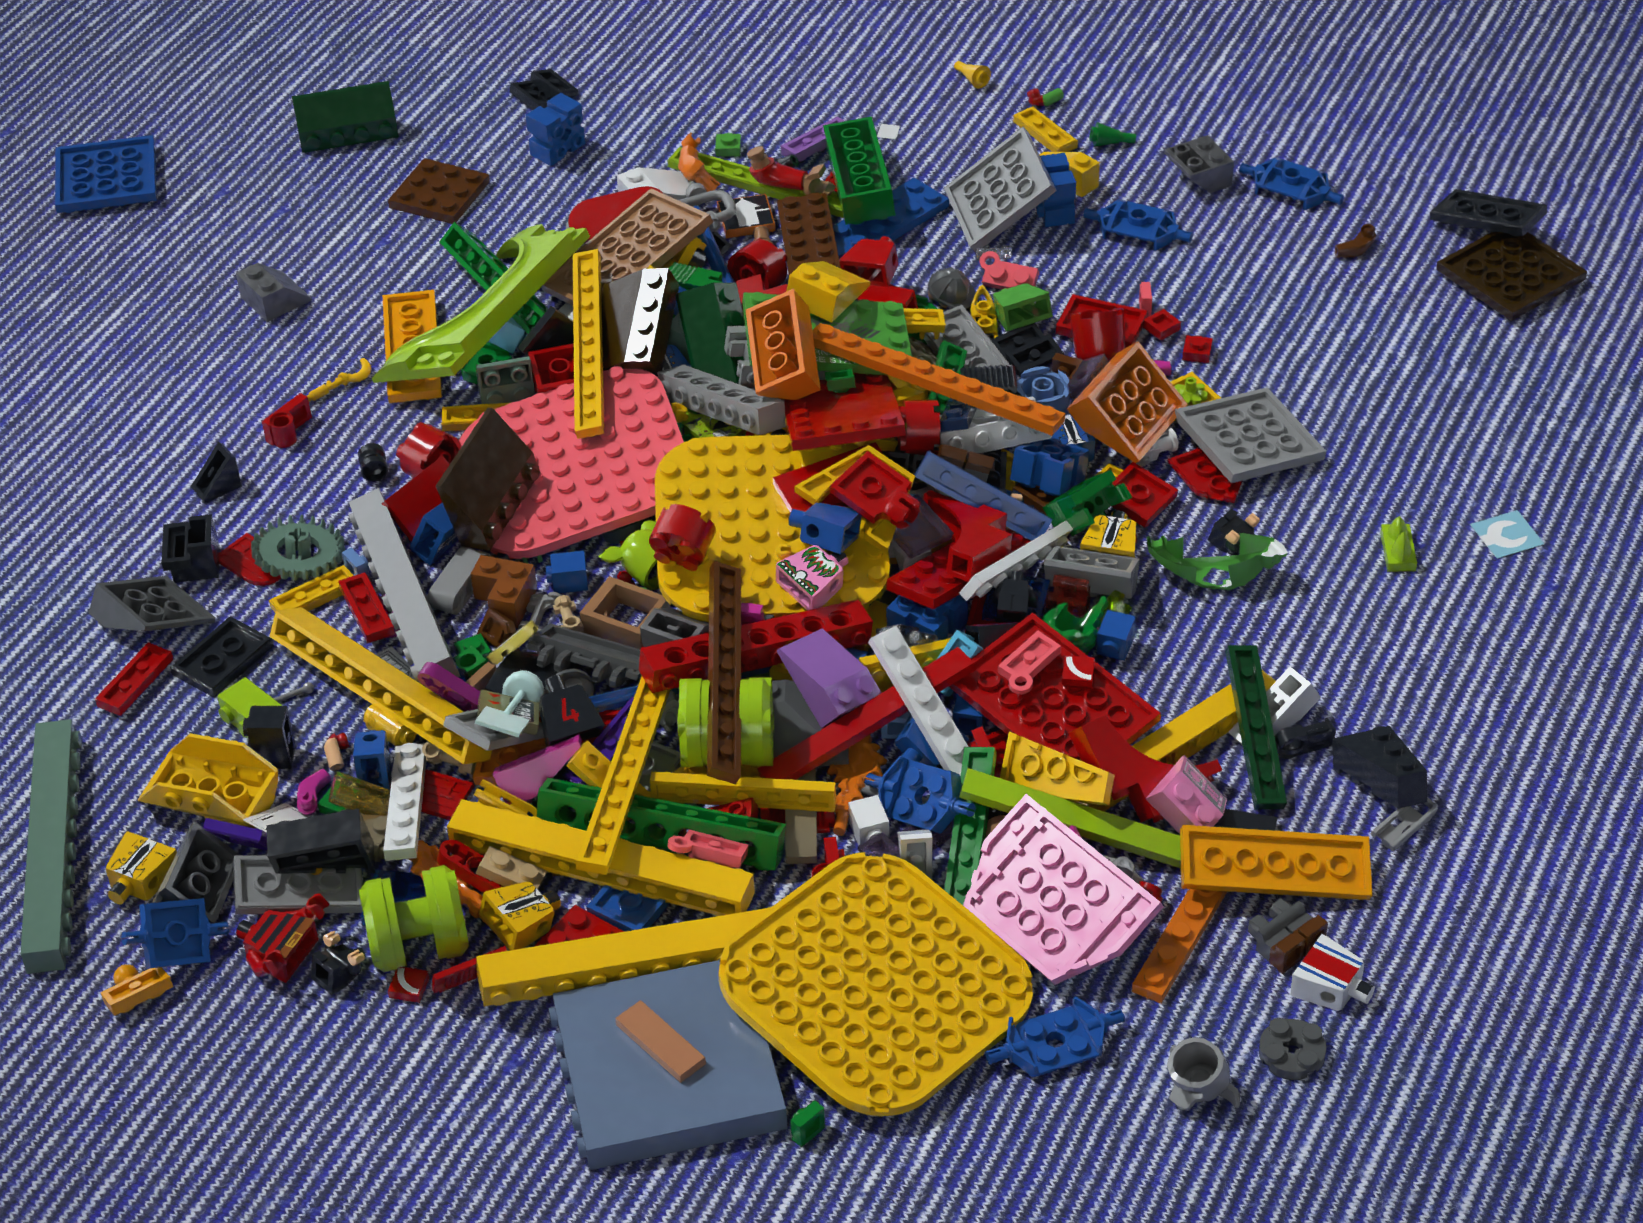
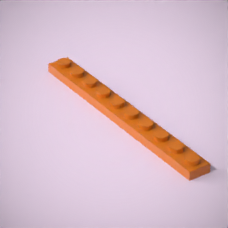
M819 323L812 330L814 346L817 349L1053 436L1065 421L1066 413L1056 410L1051 406H1045L1027 397L1015 395L999 387H993L975 378H969L955 373L953 370L931 364L926 360L909 356L902 351H896L882 346L880 343L860 338L853 333L841 331L831 325Z

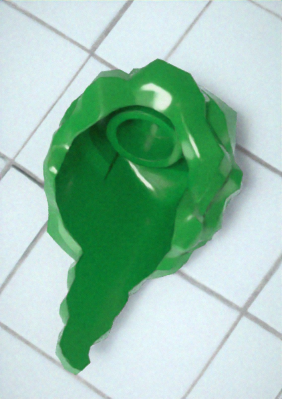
M1102 596L1100 601L1083 618L1070 614L1067 611L1068 603L1058 604L1056 608L1048 611L1042 620L1088 655L1096 644L1097 627L1101 625V618L1105 615L1104 610L1108 607L1109 603L1107 598Z

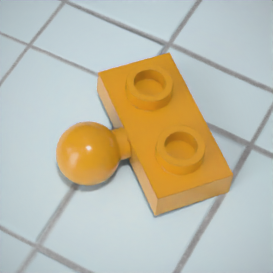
M124 964L119 966L114 972L113 980L116 985L100 992L104 1004L116 1016L120 1013L131 1011L136 1005L148 999L161 996L165 991L174 986L170 976L162 967L148 969L139 973L134 966Z

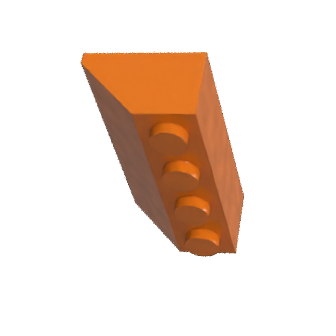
M791 289L746 309L756 394L763 397L798 400L820 391L810 310L794 289Z

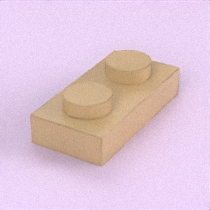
M492 846L488 848L476 872L477 875L504 887L522 882H531L537 890H539L547 873L542 868Z

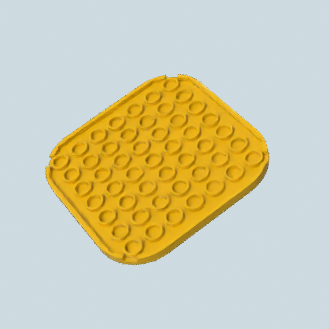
M789 435L692 438L670 450L660 461L655 473L656 522L664 507L667 510L672 504H680L701 512L700 518L706 523L710 519L715 525L716 533L702 564L698 566L696 571H689L683 566L676 565L675 561H670L668 564L657 561L658 585L665 600L670 605L673 604L682 610L683 615L695 620L709 622L710 567L715 560L741 569V603L763 605L764 615L772 614L774 618L807 611L776 582L777 562L774 559L776 548L780 544H787L800 538L801 529L789 526L790 511L774 487L773 477L859 447L853 443L793 451ZM863 516L861 517L859 538L843 551L848 558V564L842 567L843 585L822 607L859 599L865 610H867L869 605L877 598H881L886 590V582L890 572L889 551L886 555L864 540V534L873 523Z
M865 852L850 854L835 860L737 932L729 940L721 955L718 974L723 997L736 1014L836 1102L849 1110L872 1116L899 1115L912 1111L924 1104L983 1056L985 1051H989L1007 1036L1009 1017H1013L1012 1025L1016 1026L1019 1022H1022L1029 1011L1033 997L1032 974L1028 964L1020 954L913 864L883 853V857L865 856Z

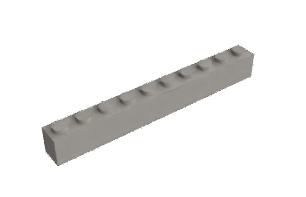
M377 488L350 501L349 505L353 513L348 516L362 545V551L367 561L370 562L368 566L383 596L384 605L389 613L393 611V613L388 615L394 628L398 630L396 635L402 647L407 646V648L403 649L408 663L410 665L414 664L410 669L415 680L420 683L417 676L426 662L436 663L455 676L460 677L396 522L391 517L388 508L381 504L385 501V498L380 489Z

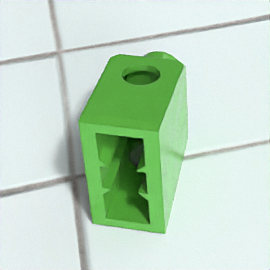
M1026 283L1008 289L1004 288L993 294L997 319L1006 331L1053 317L1049 292Z

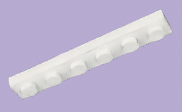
M1064 521L975 574L959 593L966 601L976 595L979 598L983 597L993 586L996 589L1000 583H1003L1004 579H1008V577L1011 579L1012 571H1022L1023 568L1027 570L1039 559L1041 561L1044 560L1054 546L1064 547L1069 541L1066 537L1073 528L1067 521Z
M894 626L871 637L868 643L944 770L961 775L964 747H968L899 629L897 626Z
M406 743L395 747L383 849L385 861L417 858L426 770V756L422 751L425 743Z

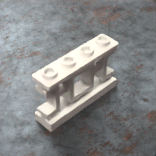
M1033 396L1028 397V399L1036 402V399ZM977 408L969 429L941 432L940 430V445L953 446L968 450L967 452L984 453L1046 440L1052 436Z

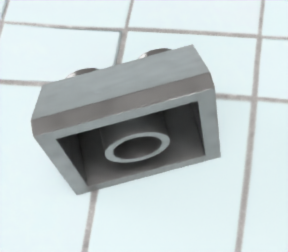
M256 263L236 273L240 297L266 322L311 301V297L284 272L266 265Z

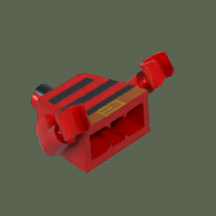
M320 893L313 895L307 901L306 906L300 910L283 912L268 910L264 912L256 924L246 920H242L239 923L236 936L244 940L246 961L257 977L272 975L280 981L287 983L319 940L314 919H322L325 914L323 909L330 905Z

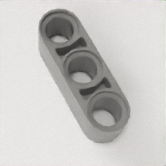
M464 546L460 547L429 590L427 598L431 608L457 615L473 594L470 574L480 555L490 556V554Z

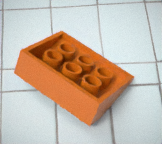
M1139 341L1117 353L1072 402L1067 411L1083 431L1137 463L1177 418L1175 409L1186 407L1188 404Z

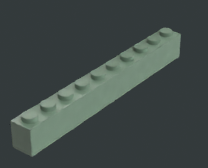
M72 719L35 723L20 952L27 974L65 970L66 956H71L70 938L67 937V933L73 929L71 913H69V908L74 906L73 892L70 889V884L75 883V873L71 861L76 860V848L72 838L77 837V825L73 816L78 815V801L75 793L79 792L80 787L76 770H80L81 763L77 749L82 747L80 731L74 730Z

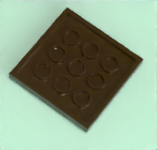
M1491 232L1437 261L1436 267L1437 271L1510 321L1586 280L1587 276L1585 269L1529 232L1519 237H1513L1507 233Z

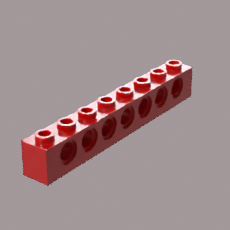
M859 599L741 625V673L782 664L783 662L777 653L779 648L820 629H824L845 649L869 644L873 620ZM709 633L640 648L639 672L652 693L678 688L680 679L702 678L703 680H708Z

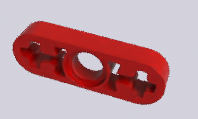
M446 840L441 843L436 858L439 866L445 865L451 870H455L456 877L482 893L504 887L474 874L470 870L473 867L479 866L484 857L483 855L457 840Z

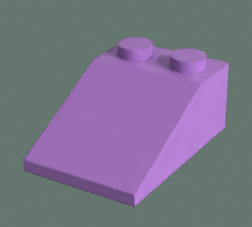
M820 629L777 650L778 655L821 728L830 725L882 693L867 667L824 629Z

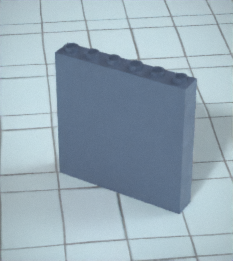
M720 960L552 994L554 1007L548 1008L551 1026H558L559 1032L554 1033L557 1053L564 1052L565 1058L559 1059L563 1079H570V1084L565 1085L568 1105L575 1104L576 1107L575 1111H570L574 1131L581 1130L582 1137L576 1138L580 1158H587L589 1170L788 1129L786 1106L768 1041L736 1014L723 997L718 977ZM641 1000L705 1056L706 1065L680 1083L616 1025L615 1018Z

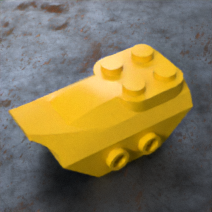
M190 733L169 751L138 798V802L204 816L205 819L210 818L256 828L243 821V819L270 809L276 797L278 769L245 743Z

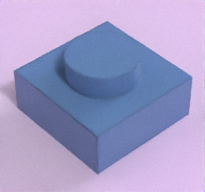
M352 547L342 552L344 566L354 576L364 572L368 576L367 571L370 568L367 559L363 555L359 556Z

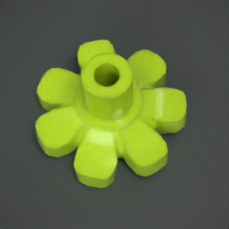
M1194 377L1186 378L1185 385L1176 384L1174 386L1187 402V406L1190 405V402L1193 405L1200 404L1208 398V392L1204 391L1205 385L1202 383L1196 384Z

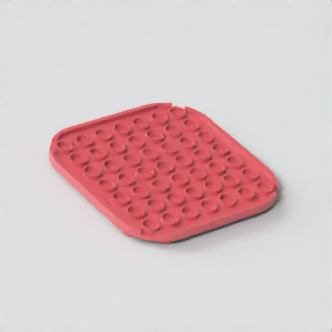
M614 366L609 370L603 371L604 434L577 439L575 434L574 383L563 384L556 389L537 393L531 397L494 409L533 452L540 473L490 552L496 555L498 552L507 554L510 559L537 557L656 515L655 473L657 467L670 450L684 443L665 388L657 376L643 369H623L620 366ZM484 412L464 431L459 439L461 446H463Z

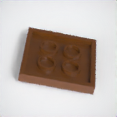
M424 158L388 199L389 208L451 224L453 222L456 223L490 183L489 174Z

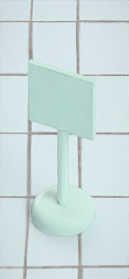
M523 670L513 672L503 684L502 694L514 697L505 711L486 706L475 720V724L519 738L528 725L529 719L513 715V711L522 699L539 703L540 697L544 695V686L538 676L530 671Z

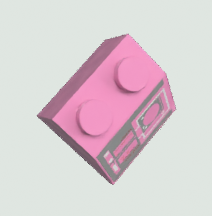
M1185 755L1178 760L1146 797V800L1179 834L1182 825L1214 827L1224 815L1227 799Z

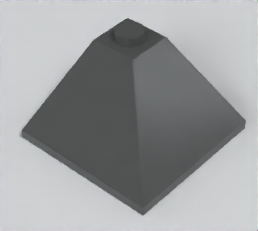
M167 576L96 583L89 609V614L105 628L135 631H152L214 623L216 618Z
M786 679L772 681L774 758L823 729L817 722L795 682ZM849 748L818 767L830 766L831 764H849Z

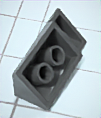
M193 822L152 903L204 898L206 916L210 923H215L234 880V856H239L240 854L214 835L205 831L198 823Z

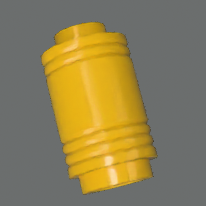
M371 704L364 713L363 720L369 730L386 731L387 741L394 746L414 741L416 737L414 731L382 711L377 705Z

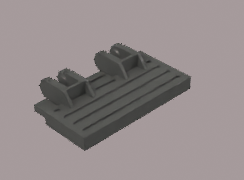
M551 623L535 633L533 640L527 646V649L540 651L537 658V666L545 668L550 663H554V670L561 672L569 668L571 662L594 668L592 682L599 684L603 680L609 679V686L615 689L625 682L626 677L638 680L642 676L639 672L640 649Z

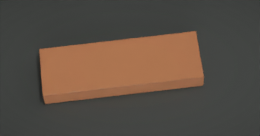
M641 1000L615 1018L616 1025L680 1083L706 1065L705 1056Z

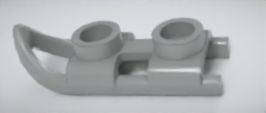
M1427 797V802L1424 804L1430 810L1424 815L1411 806L1397 809L1373 829L1370 834L1373 837L1377 836L1380 838L1385 847L1394 851L1430 821L1438 810V804L1432 802ZM1398 818L1401 823L1396 827L1392 826L1391 822Z

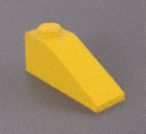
M1043 152L1040 154L1042 156L1065 153L1069 162V171H1072L1076 181V195L1083 197L1099 187L1100 162L1082 152Z

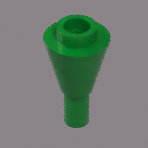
M1097 122L1095 127L1092 126L1090 129L1089 140L1093 142L1094 147L1119 142L1135 144L1136 134L1124 133Z

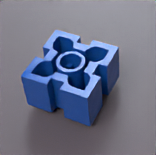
M559 93L547 101L546 108L539 106L526 114L527 131L533 134V137L529 138L531 156L552 166L565 157L567 150L574 152L586 144L584 127L580 126L583 120L580 102L563 93Z
M1065 153L1042 155L1040 157L1057 191L1036 206L1037 216L1042 218L1045 227L1074 224L1076 181L1072 171H1069L1067 157Z
M1052 437L1046 440L1031 442L1030 444H1022L1014 450L1010 479L1020 482V485L1026 488H1035L1038 485L1041 490H1044L1045 494L1059 496L1085 480L1090 450L1073 444H1061L1060 440Z
M959 594L937 608L931 609L899 595L886 608L887 630L897 626L905 641L912 638L915 640V646L948 639V633L954 635L956 630H960L967 623L968 601Z

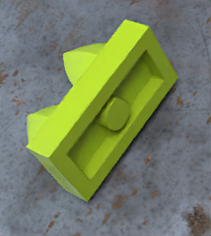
M1400 516L1396 517L1391 524H1381L1380 534L1387 572L1416 571L1417 559L1410 524H1405Z

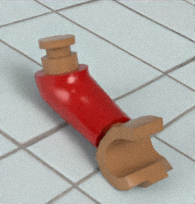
M763 146L755 147L747 153V157L751 159L750 163L752 165L749 168L750 174L757 182L764 185L804 191L806 196L815 192L827 193V196H829L836 187L829 181L819 179L826 170L824 164L813 167L808 174L807 171L775 162L773 158H768L767 154H763L765 152Z

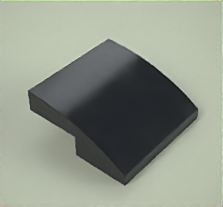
M552 69L531 72L529 81L511 83L509 92L530 109L534 110L539 106L546 108L547 101L559 93L573 98L578 94V89Z
M1035 323L1016 328L991 339L1008 363L1015 366V372L1019 376L1027 369L1040 367L1052 362L1055 353L1064 355V352L1050 334L1044 336Z

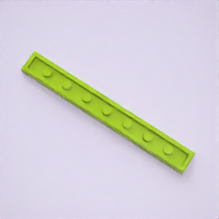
M681 147L667 160L669 168L679 170L678 163ZM702 153L698 155V159L705 163L704 169L720 183L758 194H766V196L779 200L788 196H806L804 191L773 187L757 182L750 174V167ZM833 191L831 195L827 196L830 214L844 218L838 193Z
M970 768L966 771L959 798L1009 813L1023 796L1027 794L1068 828L1071 825L1076 826L1081 837L1181 868L1179 835Z

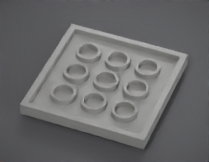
M1024 127L1020 128L944 187L967 242L975 253L1057 191L1029 132Z
M1268 387L1175 409L1177 417L1175 420L1230 483L1325 459L1326 450Z

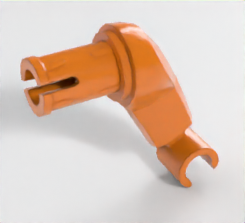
M690 132L681 142L683 148L680 152L678 168L688 181L694 180L696 183L702 184L707 192L713 191L720 183L704 169L705 163L698 159L699 152L696 147L701 143V139L698 137L694 140Z

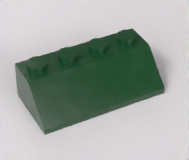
M389 81L292 96L302 153L399 137Z
M710 283L677 293L675 297L692 368L739 384V377L736 374L738 360H744L743 356L730 357L726 355L724 349L727 326H745L737 284Z

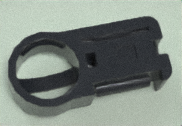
M1325 718L1323 722L1305 727L1297 725L1284 728L1274 736L1277 752L1281 758L1291 759L1298 755L1332 746V739L1335 738L1336 728L1329 718Z

